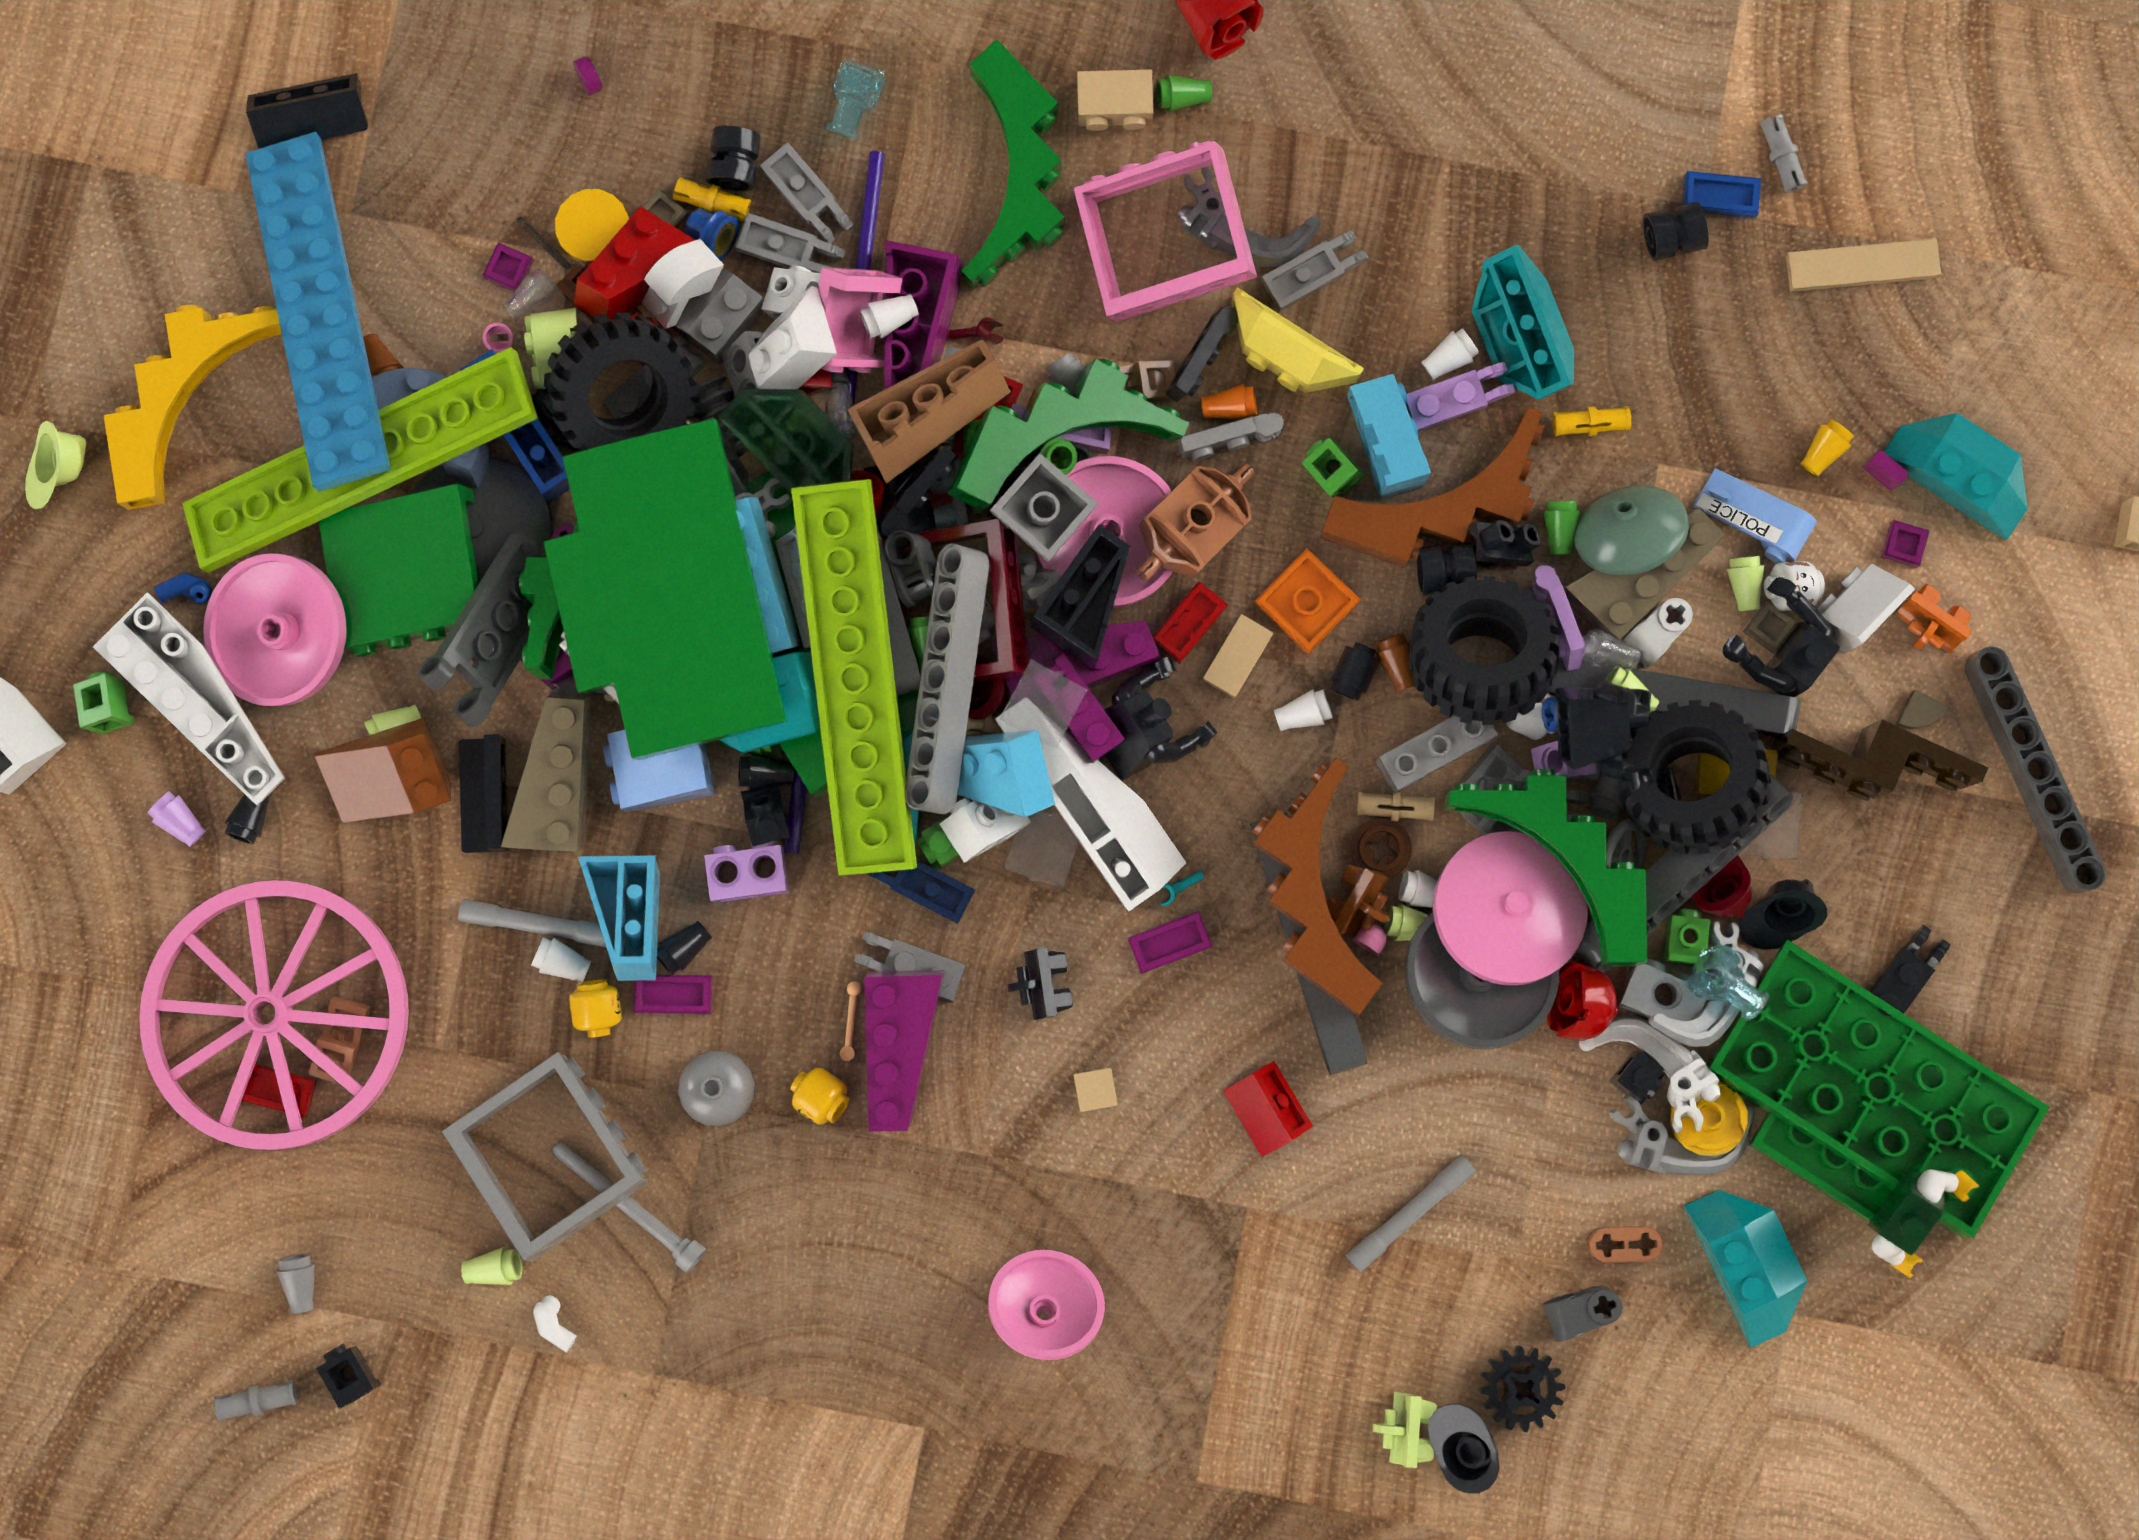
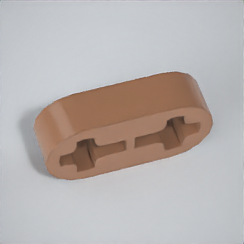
M1644 1226L1602 1227L1591 1232L1587 1239L1589 1254L1597 1261L1605 1263L1653 1261L1660 1255L1663 1248L1660 1234L1653 1228ZM1641 1233H1646V1238L1653 1240L1654 1245L1647 1248L1646 1255H1642L1641 1249L1629 1248L1628 1241L1641 1240ZM1603 1234H1607L1608 1240L1621 1241V1248H1611L1608 1251V1256H1604L1603 1250L1596 1249V1242L1602 1241Z

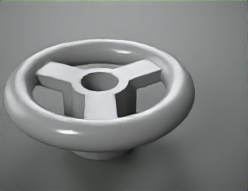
M1626 819L1617 824L1609 835L1606 834V867L1611 869V863L1633 862L1634 869H1642L1647 853V837L1645 838L1638 831L1635 821ZM1632 831L1634 832L1636 838V849L1634 855H1632V848L1630 846Z

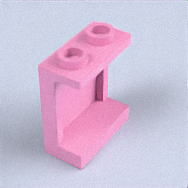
M822 267L818 292L837 354L821 369L842 373L844 367H848L852 371L871 373V367L884 368V359L875 356L873 353L876 337H869L859 310L866 308L869 302L882 300L883 293H900L903 278L878 270Z

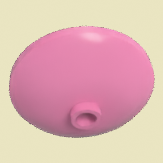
M1034 1250L1012 1258L998 1271L990 1287L988 1311L997 1334L1012 1349L1035 1359L1058 1360L1077 1354L1093 1341L1103 1321L1105 1301L1097 1278L1081 1261L1059 1251ZM1043 1312L1048 1314L1050 1318L1042 1320L1037 1314Z

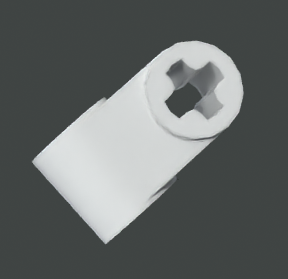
M1668 599L1658 605L1646 618L1637 623L1620 642L1648 668L1667 651L1671 643L1689 626L1693 617L1692 608L1683 599ZM1676 609L1679 613L1676 617L1677 622L1669 624L1666 621V618L1669 616L1667 611Z

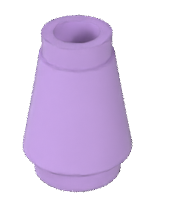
M170 791L164 794L147 812L153 818L152 823L181 842L186 843L189 847L195 844L206 832L180 795L175 797Z

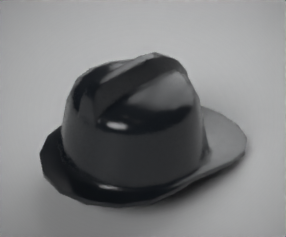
M1794 879L1781 880L1769 888L1764 900L1752 906L1744 913L1745 917L1739 922V933L1744 942L1754 948L1763 950L1778 949L1785 940L1788 939L1793 942L1823 925L1827 918V906L1814 893L1813 884L1808 879L1803 881Z
M1446 1404L1436 1409L1430 1417L1428 1433L1446 1480L1455 1489L1467 1494H1479L1489 1489L1497 1480L1500 1466L1498 1445L1493 1435L1489 1433L1485 1422L1473 1409L1461 1404Z

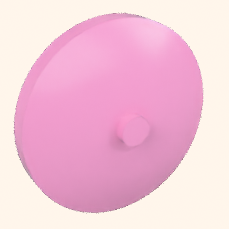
M1099 456L1077 462L1074 469L1066 476L1093 498L1098 505L1049 562L1035 551L1038 563L1041 568L1056 570L1061 578L1096 527L1101 525L1130 545L1113 608L1138 603L1155 593L1173 572L1159 568L1146 582L1140 578L1149 568L1139 577L1135 573V569L1149 557L1139 524L1172 490L1154 471L1145 465L1127 458Z
M273 553L261 554L245 559L231 568L222 577L209 599L203 627L205 649L232 693L245 701L263 706L293 705L312 697L320 691L331 679L341 661L347 632L343 604L330 579L319 568L304 559Z
M1521 832L1490 833L1476 838L1463 846L1443 868L1433 896L1435 926L1448 953L1462 968L1474 976L1500 985L1530 984L1556 972L1567 963L1578 949L1587 924V902L1575 880L1554 855L1533 838Z

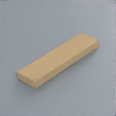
M1937 238L1788 252L1786 255L1790 292L1934 279L1941 276Z

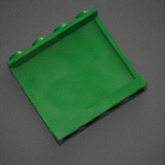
M460 484L448 485L344 509L319 521L327 577L336 588L345 611L347 631L345 651L353 652L354 657H365L376 654V648L388 646L389 649H402L412 646L411 640L423 638L424 642L443 640L446 637V633L449 632L479 584L466 508L467 505L475 504L473 489Z

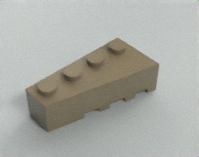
M1700 508L1687 515L1689 530L1682 547L1673 557L1660 566L1633 575H1610L1593 570L1564 588L1570 606L1593 629L1598 628L1611 647L1617 644L1726 535Z
M553 692L545 698L501 847L578 852L585 845L592 694Z

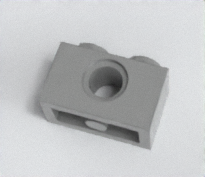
M1647 958V963L1641 966H1630L1617 1000L1619 1007L1646 1019L1656 1014H1663L1679 1021H1691L1696 1019L1701 1013L1709 991L1700 988L1702 981L1680 973L1678 978L1665 973V965ZM1659 984L1668 986L1672 993L1671 1001L1665 1006L1658 1003L1655 999V989Z

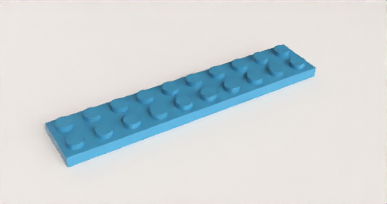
M313 132L247 152L245 154L312 485L320 492L390 471V462L321 138L317 132Z

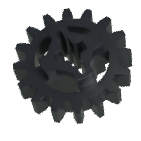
M1520 1345L1515 1346L1514 1355H1510L1506 1349L1500 1350L1502 1360L1498 1362L1490 1358L1488 1362L1493 1368L1492 1372H1481L1480 1375L1488 1380V1386L1480 1387L1479 1392L1489 1395L1490 1398L1482 1404L1486 1410L1496 1409L1492 1416V1419L1496 1422L1506 1417L1505 1427L1512 1430L1516 1422H1519L1523 1432H1528L1529 1422H1534L1540 1429L1543 1428L1542 1417L1546 1415L1554 1419L1556 1415L1551 1409L1552 1405H1563L1564 1402L1556 1396V1391L1565 1389V1384L1555 1382V1378L1562 1373L1559 1368H1548L1552 1361V1358L1548 1355L1538 1360V1349L1534 1347L1529 1350L1527 1355H1525L1523 1347ZM1520 1362L1532 1364L1524 1371H1513L1509 1368L1510 1365ZM1510 1376L1523 1383L1529 1380L1526 1387L1534 1397V1400L1522 1394H1518L1515 1397L1518 1390L1510 1380ZM1544 1377L1547 1383L1545 1399L1541 1396L1540 1382ZM1499 1378L1504 1384V1394L1500 1401L1497 1395V1382ZM1520 1406H1531L1535 1409V1411L1528 1414L1512 1413Z

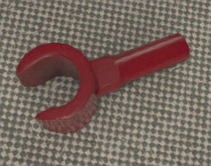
M985 317L977 326L972 328L949 330V338L981 337L992 344H999L1003 341V337L991 334V331L995 327H1002L1003 324L990 317Z

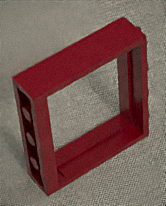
M999 519L918 533V535L928 539L931 547L987 537L999 662L975 665L973 684L1030 675L1017 535ZM885 539V540H881V541H882L883 548H884L886 539ZM910 541L906 544L904 552L912 550ZM889 565V569H890L891 576H892V579H893V583H894V586H895V580H894V577H893V574H892V571H891V568H890V565ZM898 596L904 621L908 629L906 606Z

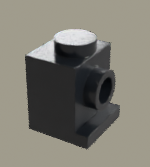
M778 783L741 791L745 822L752 846L790 838L787 813Z
M1632 1051L1609 1082L1625 1095L1637 1099L1641 1105L1646 1098L1650 1099L1663 1083L1661 1079L1664 1076L1662 1073L1665 1070L1642 1051Z
M342 1344L323 1355L326 1362L316 1368L339 1409L348 1406L381 1386L357 1346L347 1349ZM347 1365H350L355 1372V1377L352 1380L344 1376L343 1371Z

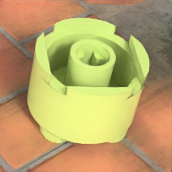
M577 308L534 313L531 316H525L526 333H524L527 354L528 356L532 355L534 367H531L535 389H546L544 386V374L552 372V369L547 364L551 353L559 355L562 350L558 342L564 335L572 338L577 333L574 327L581 323Z

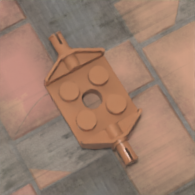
M1242 464L1233 475L1230 474L1229 476L1215 468L1197 466L1142 520L1139 527L1149 553V557L1135 569V573L1139 577L1149 568L1140 578L1142 581H1148L1159 568L1194 578L1252 519L1250 505L1242 492V488L1255 475L1254 470L1251 468L1241 477L1250 467L1248 464ZM1198 509L1203 511L1208 518V524L1201 526L1194 523L1190 515L1191 510Z

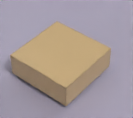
M1111 1068L1073 1074L1080 1112L1118 1106Z

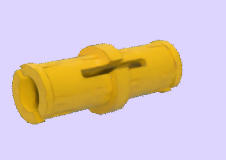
M681 176L678 178L674 189L676 193L674 192L673 200L675 201L678 200L703 208L704 211L711 214L721 210L727 216L732 215L741 222H744L746 214L749 213L750 208L748 207H750L752 201L751 199H745L721 191L720 186L712 184L711 187L684 179Z
M1588 406L1586 411L1553 412V433L1555 437L1587 433L1591 437L1597 436L1598 432L1630 431L1629 406H1624L1623 408L1596 410L1595 406Z

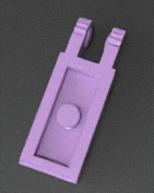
M1504 362L1497 363L1477 372L1475 369L1406 394L1408 400L1407 407L1411 418L1416 423L1418 432L1488 407L1489 403L1514 394L1513 384L1501 385L1484 394L1480 383L1503 375V373L1507 372L1506 364Z
M1547 565L1538 566V569H1535L1533 578L1535 582H1533L1531 591L1537 595L1536 602L1538 603L1542 600L1551 611L1550 617L1552 616L1556 620L1558 626L1557 636L1560 638L1557 658L1562 657L1567 671L1580 669L1585 644L1563 585H1561L1554 568Z

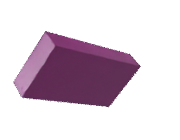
M1199 911L1128 938L1141 974L1213 947Z
M656 974V980H637L634 983V1013L712 1014L713 976Z

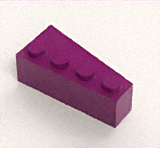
M885 240V273L903 278L900 293H886V299L911 294L919 315L886 335L884 390L941 361L962 278V269L964 268L957 254Z
M1146 620L1108 625L1094 670L1043 635L1026 636L1030 675L1006 678L1004 680L1013 705L1027 697L1040 709L1051 703L1031 674L1039 668L1042 670L1046 669L1054 663L1053 658L1062 652L1069 659L1089 689L1158 662L1160 654ZM997 640L990 641V648L996 662H999ZM1064 675L1052 682L1058 692L1070 684Z
M945 970L868 972L864 977L869 1132L908 1131L912 1123Z

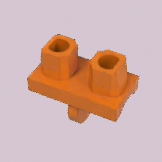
M1925 584L1918 592L1915 591L1898 607L1894 615L1907 623V629L1917 635L1912 646L1920 650L1926 643H1929L1937 650L1941 647L1951 654L1962 641L1968 638L1972 629L1967 627L1971 613L1960 606L1954 605L1947 612L1936 605L1941 597L1939 591L1929 584Z

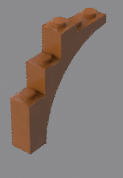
M1529 407L1523 415L1512 440L1500 456L1476 477L1452 491L1422 501L1399 504L1365 503L1335 495L1320 537L1405 568L1410 558L1417 560L1419 555L1418 548L1422 547L1424 539L1418 537V534L1449 545L1464 543L1465 539L1472 541L1474 536L1469 532L1468 526L1474 522H1479V519L1473 517L1474 515L1494 522L1497 520L1507 521L1511 526L1517 527L1520 520H1528L1535 501L1529 498L1532 487L1518 481H1526L1533 460L1528 459L1527 456L1531 445L1538 447L1542 438L1545 425L1540 424L1543 412Z
M1336 757L1331 765L1323 761L1310 780L1316 783L1308 796L1300 792L1288 809L1293 814L1291 819L1279 810L1273 817H1270L1268 814L1264 815L1252 831L1258 836L1253 845L1290 871L1287 876L1280 872L1267 889L1268 892L1273 894L1267 903L1304 929L1302 934L1294 931L1281 949L1287 954L1282 961L1355 1016H1358L1383 983L1358 961L1341 938L1328 911L1321 884L1319 848L1323 820L1333 792L1349 767Z

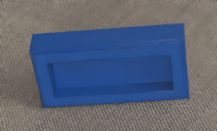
M1687 171L1684 176L1682 205L1698 202L1704 213L1756 218L1759 214L1761 178Z

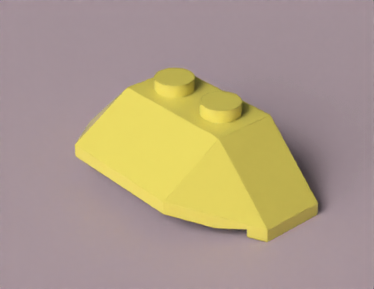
M1236 288L1231 303L1238 315L1236 326L1242 353L1247 356L1246 361L1251 366L1260 371L1268 369L1279 376L1277 380L1281 385L1294 392L1299 389L1304 393L1357 383L1364 370L1362 366L1351 361L1248 295L1242 289Z

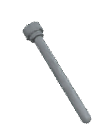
M557 1143L553 1147L554 1156L598 1192L602 1193L614 1185L564 1143ZM627 1197L616 1205L673 1252L672 1257L676 1259L675 1264L684 1272L689 1273L705 1254L707 1249L695 1239L691 1242L687 1238L682 1240L631 1197Z

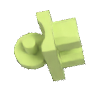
M1394 1392L1393 1409H1385L1384 1423H1373L1372 1429L1373 1432L1383 1434V1448L1390 1449V1463L1400 1464L1406 1468H1417V1463L1433 1460L1434 1449L1430 1439L1419 1438L1420 1423L1429 1424L1430 1417L1437 1409L1436 1403L1423 1400L1421 1396L1405 1392Z

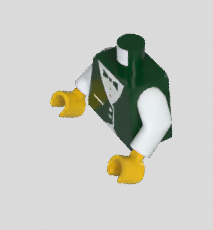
M1910 1166L1868 1224L1870 1228L1879 1234L1872 1242L1874 1253L1890 1263L1892 1267L1911 1278L1913 1276L1911 1270L1917 1262L1922 1263V1258L1914 1253L1944 1213V1192H1952L1962 1202H1965L1969 1199L1968 1192L1973 1188H1978L1979 1185L1963 1170L1955 1175L1937 1170H1926L1921 1173Z

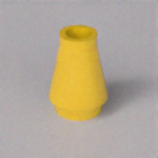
M1829 419L1825 425H1820L1800 465L1811 474L1819 477L1829 465L1851 447L1850 441L1854 438V435L1838 422Z

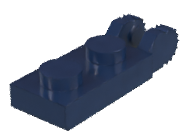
M916 860V868L899 870L895 878L885 874V872L865 873L890 886V890L956 924H959L976 891Z

